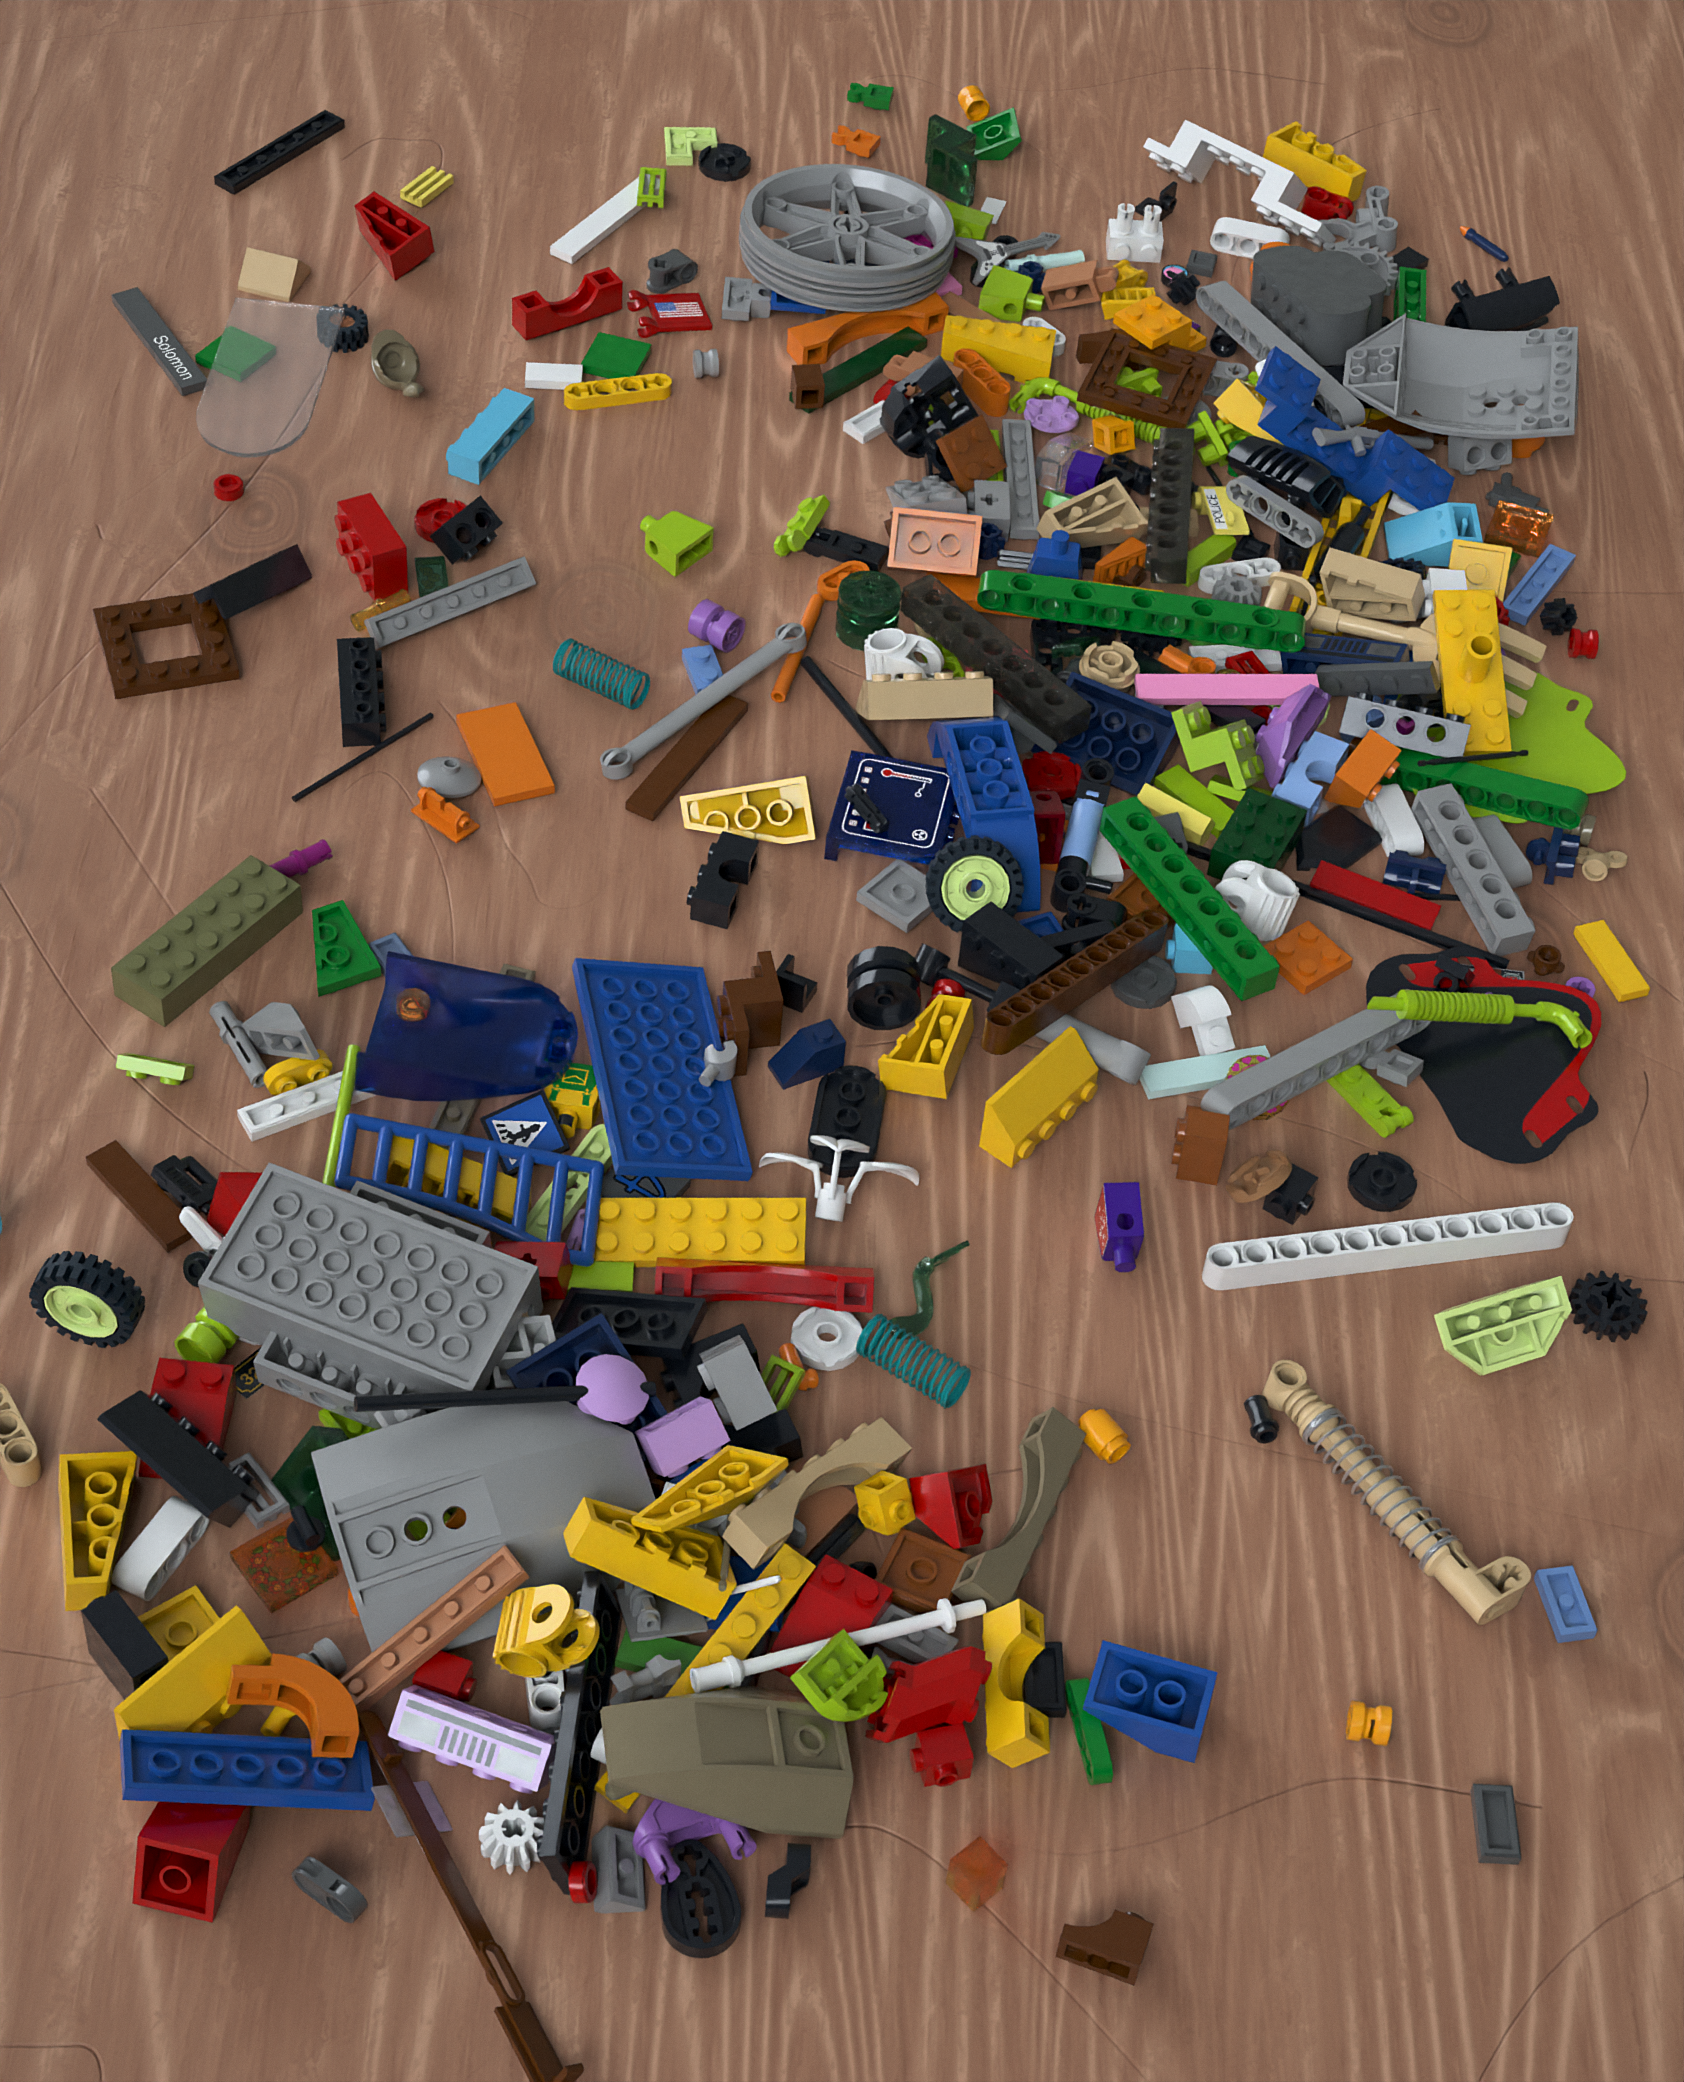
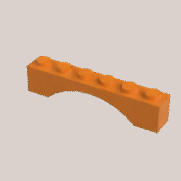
M935 291L921 301L896 309L873 312H846L788 328L786 351L798 365L825 364L841 347L863 337L897 333L906 327H910L922 336L943 331L949 306Z

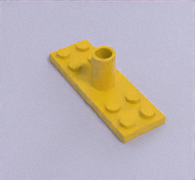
M1434 590L1432 599L1444 719H1446L1447 713L1465 717L1464 723L1471 725L1463 756L1512 751L1495 590Z

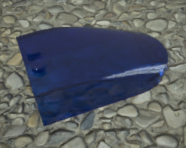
M388 951L385 988L365 1053L358 1051L356 1056L355 1090L391 1098L435 1102L476 1100L535 1092L553 1084L571 1066L578 1042L577 1023L572 1011L569 1012L560 1002V996L539 983ZM415 997L420 1006L421 1002L427 1004L425 1009L421 1006L426 1015L418 1020L405 1019L398 1010L400 1003L407 998Z

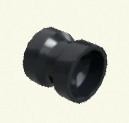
M1217 324L1210 341V348L1219 357H1230L1236 352L1238 343Z

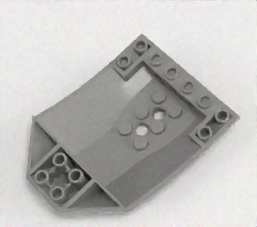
M1405 313L1346 351L1343 387L1355 397L1392 418L1427 432L1481 439H1525L1575 435L1578 423L1579 401L1578 327L1532 329L1529 331L1470 330L1406 318ZM1489 402L1498 403L1493 408L1485 407V404ZM1416 410L1422 416L1413 415L1412 413Z
M567 1401L450 1407L311 1452L328 1519L372 1653L504 1545L507 1546L530 1576L514 1591L526 1587H540L550 1584L560 1585L571 1594L574 1601V1609H578L577 1590L582 1588L584 1572L599 1570L570 1557L563 1535L583 1497L638 1513L656 1500L634 1434L609 1421L600 1419L592 1414H586L579 1407ZM458 1507L465 1511L466 1522L461 1528L450 1529L444 1524V1515L450 1508ZM416 1520L425 1522L428 1526V1531L423 1539L412 1541L406 1537V1528L411 1522ZM599 1570L614 1595L621 1579ZM505 1598L442 1648L441 1651L449 1652L497 1636ZM547 1606L543 1608L539 1612V1614H545L549 1612L550 1610H552V1607Z

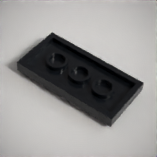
M571 1287L552 1322L555 1338L558 1340L602 1313L629 1355L684 1360L708 1311L706 1300L703 1298Z

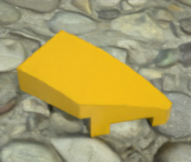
M1343 497L1335 533L1342 524L1353 521L1360 511V499Z

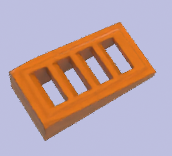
M1129 537L1096 563L1093 582L1110 584L1116 575L1125 577L1135 564L1145 568L1149 547L1136 538Z

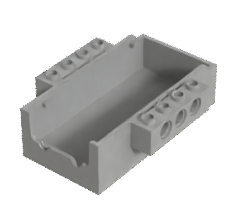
M270 1162L198 1281L208 1318L226 1325L236 1335L262 1345L253 1361L258 1382L377 1430L382 1428L373 1415L377 1411L355 1412L354 1397L408 1394L410 1392L416 1394L486 1390L490 1382L491 1373L504 1356L518 1329V1323L523 1313L528 1311V1317L539 1316L543 1309L538 1266L492 1249L489 1231L358 1180L350 1193H347ZM446 1408L425 1409V1411L432 1413Z

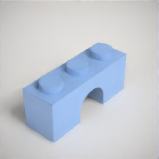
M1315 731L1309 741L1304 740L1301 744L1297 761L1295 763L1290 762L1284 782L1282 784L1278 783L1275 786L1272 797L1307 810L1304 827L1312 822L1321 807L1323 787L1312 781H1324L1331 784L1335 774L1347 760L1349 744Z

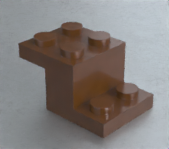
M771 951L757 952L756 966L751 967V978L723 981V995L717 996L718 1012L721 1018H716L720 1038H724V1042L733 1040L737 1046L736 1068L733 1077L746 1075L748 1049L780 1046L784 1000Z

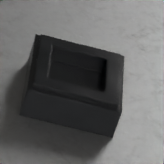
M1244 535L1233 550L1231 559L1243 561L1267 557L1271 545Z

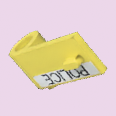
M1199 486L1197 492H1193L1192 508L1197 509L1198 515H1208L1214 535H1249L1250 530L1243 509L1229 500L1226 486Z

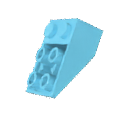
M1446 502L1385 522L1383 526L1388 558L1393 559V561L1400 557H1403L1404 560L1414 558V561L1421 560L1422 565L1425 564V566L1448 567L1453 539L1483 543L1476 504Z

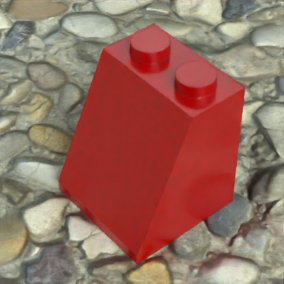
M158 1802L138 1835L132 1904L212 1923L249 1830L251 1806Z

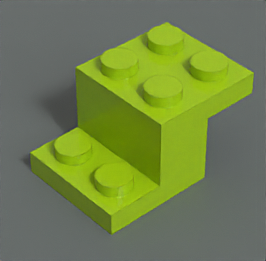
M1201 701L1171 712L1190 772L1225 762L1235 791L1247 788L1264 778V763L1260 755L1256 754L1253 745L1255 736L1252 728L1246 724L1245 719L1211 730L1209 726L1211 724L1209 711L1206 707H1203Z

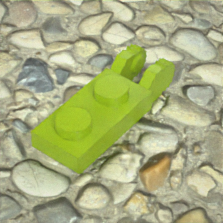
M825 495L814 499L808 497L798 505L799 510L787 523L788 528L785 533L777 536L773 544L774 551L778 556L783 557L789 554L790 551L801 550L807 540L810 539L830 505Z

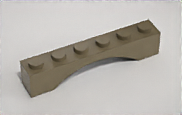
M1054 1407L1031 1419L1019 1445L1023 1468V1490L1015 1522L1006 1537L994 1549L985 1551L965 1561L951 1590L953 1594L965 1603L983 1599L986 1605V1613L1016 1600L1017 1594L1015 1591L1019 1582L1027 1575L1030 1569V1564L1028 1563L1030 1557L1043 1541L1044 1536L1041 1533L1045 1524L1055 1514L1057 1506L1054 1504L1059 1494L1069 1483L1068 1473L1072 1465L1077 1462L1082 1454L1080 1447L1086 1433Z

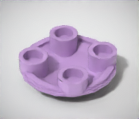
M1055 396L1053 400L1028 399L1023 413L1025 420H1031L1032 427L1049 433L1070 431L1079 422L1078 413L1069 405V399L1064 396Z
M604 1354L592 1357L581 1366L576 1377V1385H583L588 1388V1393L577 1401V1405L582 1412L592 1414L605 1421L619 1422L625 1425L630 1424L644 1410L649 1399V1395L640 1388V1385L643 1382H647L644 1373L633 1362L621 1356Z

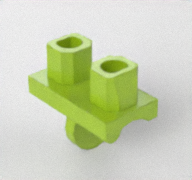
M1125 367L1116 385L1161 397L1163 389L1157 381L1159 370L1152 367L1139 372H1133L1131 368Z
M1206 410L1198 413V421L1186 428V435L1193 444L1203 439L1206 440L1208 445L1198 450V456L1203 467L1217 462L1222 467L1228 464L1226 459L1228 451L1223 441L1229 447V444L1233 441L1231 437L1237 430L1234 424L1224 425L1222 419L1214 423L1217 428L1216 430Z

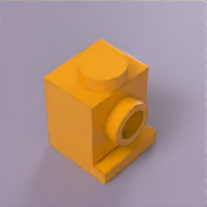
M1114 415L1092 419L1095 448L1110 455L1135 449L1134 421H1124Z

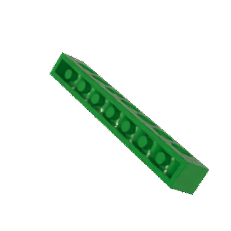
M1136 796L1104 807L1099 831L1241 1002L1275 989L1280 968L1276 958L1270 955L1262 946L1258 937L1245 926L1238 913L1233 911L1223 900L1221 893L1215 890L1206 880L1203 872L1197 869L1189 860L1185 851L1178 847L1169 836L1168 831L1161 827L1152 816L1151 811Z

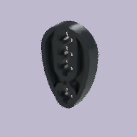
M693 1839L683 1840L674 1847L672 1852L673 1859L680 1868L679 1876L669 1883L665 1872L663 1875L666 1884L661 1887L660 1914L662 1930L668 1943L681 1954L693 1958H709L724 1952L735 1941L740 1929L741 1906L736 1889L718 1858L701 1842ZM692 1855V1859L696 1861L695 1876L691 1875L690 1868L687 1862L684 1861V1856ZM693 1892H699L701 1898H704L703 1914L707 1916L706 1929L708 1935H711L710 1942H703L702 1937L699 1936L700 1923L699 1919L695 1917L696 1903L691 1898Z

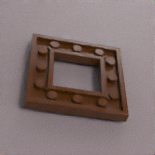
M1111 328L1078 391L1077 401L1185 433L1213 375L1217 359L1165 343L1151 350L1127 332ZM1128 360L1142 366H1149L1170 374L1179 375L1168 399L1116 385Z
M190 593L93 609L94 621L115 699L240 679L239 668L227 628L213 598L198 604L194 594ZM192 624L200 655L146 664L139 663L131 633Z

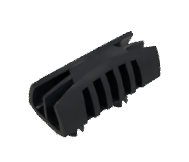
M1510 267L1507 268L1506 272L1502 268L1496 273L1495 278L1503 289L1475 296L1466 279H1464L1462 284L1460 281H1457L1452 286L1451 290L1459 302L1455 303L1445 320V326L1483 331H1529L1548 323V317L1545 315L1560 304L1550 276L1519 284Z
M1248 436L1243 439L1228 454L1229 466L1238 476L1245 475L1300 510L1305 509L1322 518L1332 519L1342 499L1344 488L1330 475L1331 472L1324 465L1310 456L1283 444L1254 436ZM1282 512L1283 522L1290 525L1289 515L1286 512Z

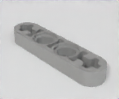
M1240 475L1228 482L1226 493L1230 501L1298 545L1309 548L1323 539L1324 530L1319 521L1248 476ZM1260 497L1266 500L1268 505L1267 511L1260 507ZM1282 512H1286L1289 515L1290 525H1286L1283 522Z

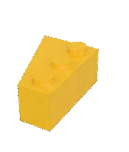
M939 994L917 1017L915 1026L908 1034H902L896 1040V1047L888 1055L883 1054L878 1059L880 1083L882 1081L887 1090L947 1099L974 1029L972 999Z

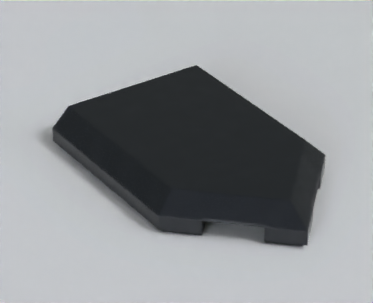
M1341 805L1334 806L1303 828L1301 838L1295 846L1297 871H1310V868H1318L1321 860L1347 869L1380 845L1382 838L1378 831Z

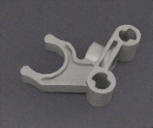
M1372 186L1366 190L1365 208L1356 209V224L1342 218L1318 220L1331 234L1345 238L1344 241L1337 242L1341 247L1344 246L1345 241L1350 246H1354V243L1358 241L1360 246H1364L1366 243H1369V248L1379 246V252H1391L1396 248L1398 222L1394 218L1387 217L1389 190L1383 186ZM1325 242L1323 244V251H1325V247L1333 250L1335 243Z

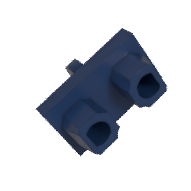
M1554 827L1551 843L1545 838L1535 839L1528 843L1526 848L1528 859L1535 865L1544 863L1547 865L1544 884L1553 885L1555 876L1573 878L1581 836L1564 834V829Z
M1396 850L1394 853H1389L1382 883L1408 889L1407 893L1414 895L1415 891L1440 894L1447 864L1441 863L1439 858L1428 856L1427 858L1420 859L1411 857L1406 851Z

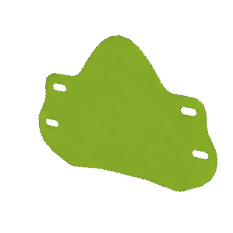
M1535 672L1537 675L1533 687L1527 691L1504 680L1505 689L1527 701L1523 715L1515 718L1508 714L1512 751L1520 752L1521 750H1527L1528 755L1468 763L1577 788L1586 794L1607 791L1620 785L1625 780L1626 769L1622 761L1608 746L1585 727V720L1593 707L1589 697L1558 686L1538 672ZM1570 700H1577L1579 704L1574 711L1566 709ZM1444 729L1439 731L1433 742H1438L1443 738ZM1412 788V789H1413V793H1414L1415 796H1416L1418 790ZM1465 804V808L1471 818L1494 814L1500 821L1520 824L1528 821Z

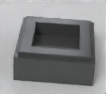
M1191 250L1186 267L1188 273L1212 278L1218 255Z

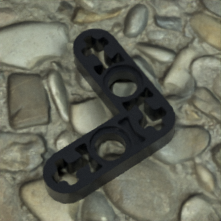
M1033 619L1030 629V644L1036 681L1045 686L1049 684L1056 685L1055 678L1060 671H1063L1061 646H1090L1094 643H1097V646H1109L1112 644V641H1115L1117 629L1048 619ZM1067 629H1076L1080 633H1070ZM1046 648L1053 652L1043 653L1039 649ZM1050 665V672L1047 671L1045 666Z

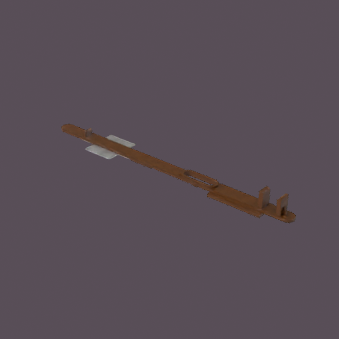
M369 1710L362 1711L358 1716L359 1726L389 1784L374 1786L371 1790L395 1837L415 1835L426 1855L435 1876L486 1972L488 1982L493 1986L503 2005L496 2007L494 2012L529 2081L576 2082L584 2072V2066L582 2063L563 2068L531 2004L526 2002L525 1992L503 1949L495 1942L439 1834V1832L452 1831L453 1829L429 1782L412 1781L401 1760L404 1757V1753L397 1752L379 1716ZM486 1950L495 1955L517 2000L508 1995Z

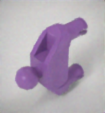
M654 1799L643 1815L632 1841L636 1854L646 1858L656 1883L661 1885L666 1884L663 1872H665L669 1883L674 1881L680 1874V1868L675 1863L669 1849L674 1848L683 1840H699L718 1833L722 1834L731 1850L732 1857L737 1860L742 1859L739 1848L742 1849L747 1858L755 1852L757 1847L755 1840L752 1839L745 1826L659 1799Z

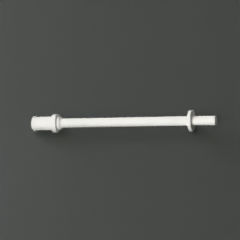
M943 1598L938 1600L936 1611L848 1633V1635L860 1647L940 1625L947 1634L953 1633L956 1621L985 1614L986 1605L983 1599H978L951 1606L950 1601ZM831 1638L743 1661L730 1655L723 1657L722 1662L700 1668L690 1669L692 1688L695 1693H700L727 1685L730 1688L739 1687L745 1676L809 1660Z

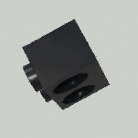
M480 495L429 537L453 565L461 557L466 562L479 551L476 545L480 542L485 547L498 535L495 533V530L503 522Z

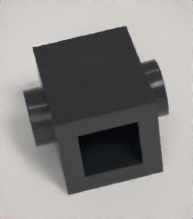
M1292 1163V1171L1289 1177L1277 1189L1266 1195L1263 1210L1293 1225L1301 1214L1306 1216L1315 1202V1197L1313 1196L1319 1177Z

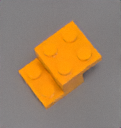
M1154 294L1114 313L1113 323L1151 350L1164 343L1192 352H1197L1206 347L1207 337L1191 327L1192 320Z

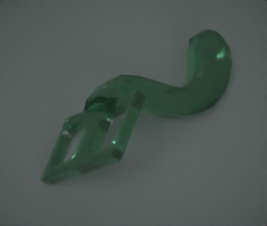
M968 1240L938 1254L933 1259L925 1256L916 1264L912 1273V1283L917 1310L912 1316L893 1318V1325L899 1324L900 1329L906 1328V1332H912L913 1337L921 1334L928 1327L933 1316L934 1307L929 1277L934 1272V1267L948 1261L970 1245ZM897 1327L891 1331L890 1335L894 1336ZM903 1331L897 1336L896 1339L902 1338Z

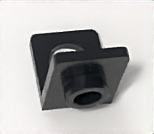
M1173 181L1160 192L1159 201L1147 197L1135 207V212L1144 216V209L1147 205H1157L1162 209L1159 220L1161 222L1173 212L1176 206L1177 198L1175 196L1178 183Z

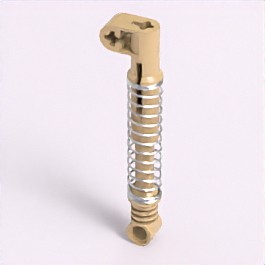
M1291 1360L1277 1361L1271 1369L1262 1395L1266 1397L1267 1405L1275 1410L1285 1411L1286 1415L1297 1424L1299 1435L1306 1445L1315 1444L1313 1450L1315 1454L1327 1450L1323 1463L1329 1464L1335 1460L1337 1461L1333 1466L1332 1473L1339 1474L1346 1471L1342 1478V1484L1356 1482L1351 1489V1494L1356 1495L1363 1491L1365 1492L1360 1502L1361 1505L1369 1504L1371 1516H1380V1526L1388 1525L1390 1527V1537L1398 1536L1400 1538L1399 1546H1407L1410 1549L1409 1558L1417 1557L1420 1560L1418 1564L1420 1570L1428 1577H1435L1478 1625H1484L1517 1606L1531 1578L1527 1565L1520 1559L1505 1556L1478 1569L1463 1552V1545L1456 1535H1451V1531L1448 1528H1441L1442 1521L1440 1518H1431L1432 1510L1429 1507H1422V1499L1412 1496L1413 1490L1411 1487L1402 1486V1477L1393 1475L1392 1466L1383 1465V1457L1381 1455H1374L1373 1446L1364 1444L1365 1438L1363 1435L1355 1434L1354 1425L1346 1424V1417L1342 1415L1341 1411L1332 1404H1326L1316 1395L1315 1391L1306 1383L1307 1375L1303 1367ZM1341 1418L1343 1419V1425H1339ZM1350 1427L1353 1431L1352 1435L1348 1436L1343 1431L1344 1428ZM1355 1437H1359L1362 1440L1360 1446L1354 1443L1353 1439ZM1321 1444L1324 1448L1317 1451L1318 1446ZM1363 1448H1370L1371 1455L1366 1456L1362 1451ZM1330 1454L1333 1458L1326 1461L1327 1457ZM1379 1458L1381 1465L1377 1467L1372 1462V1459ZM1338 1465L1342 1467V1469L1335 1471ZM1383 1468H1388L1390 1470L1389 1477H1386L1381 1472ZM1349 1475L1351 1479L1345 1481L1346 1477ZM1359 1485L1361 1489L1354 1492L1355 1488Z

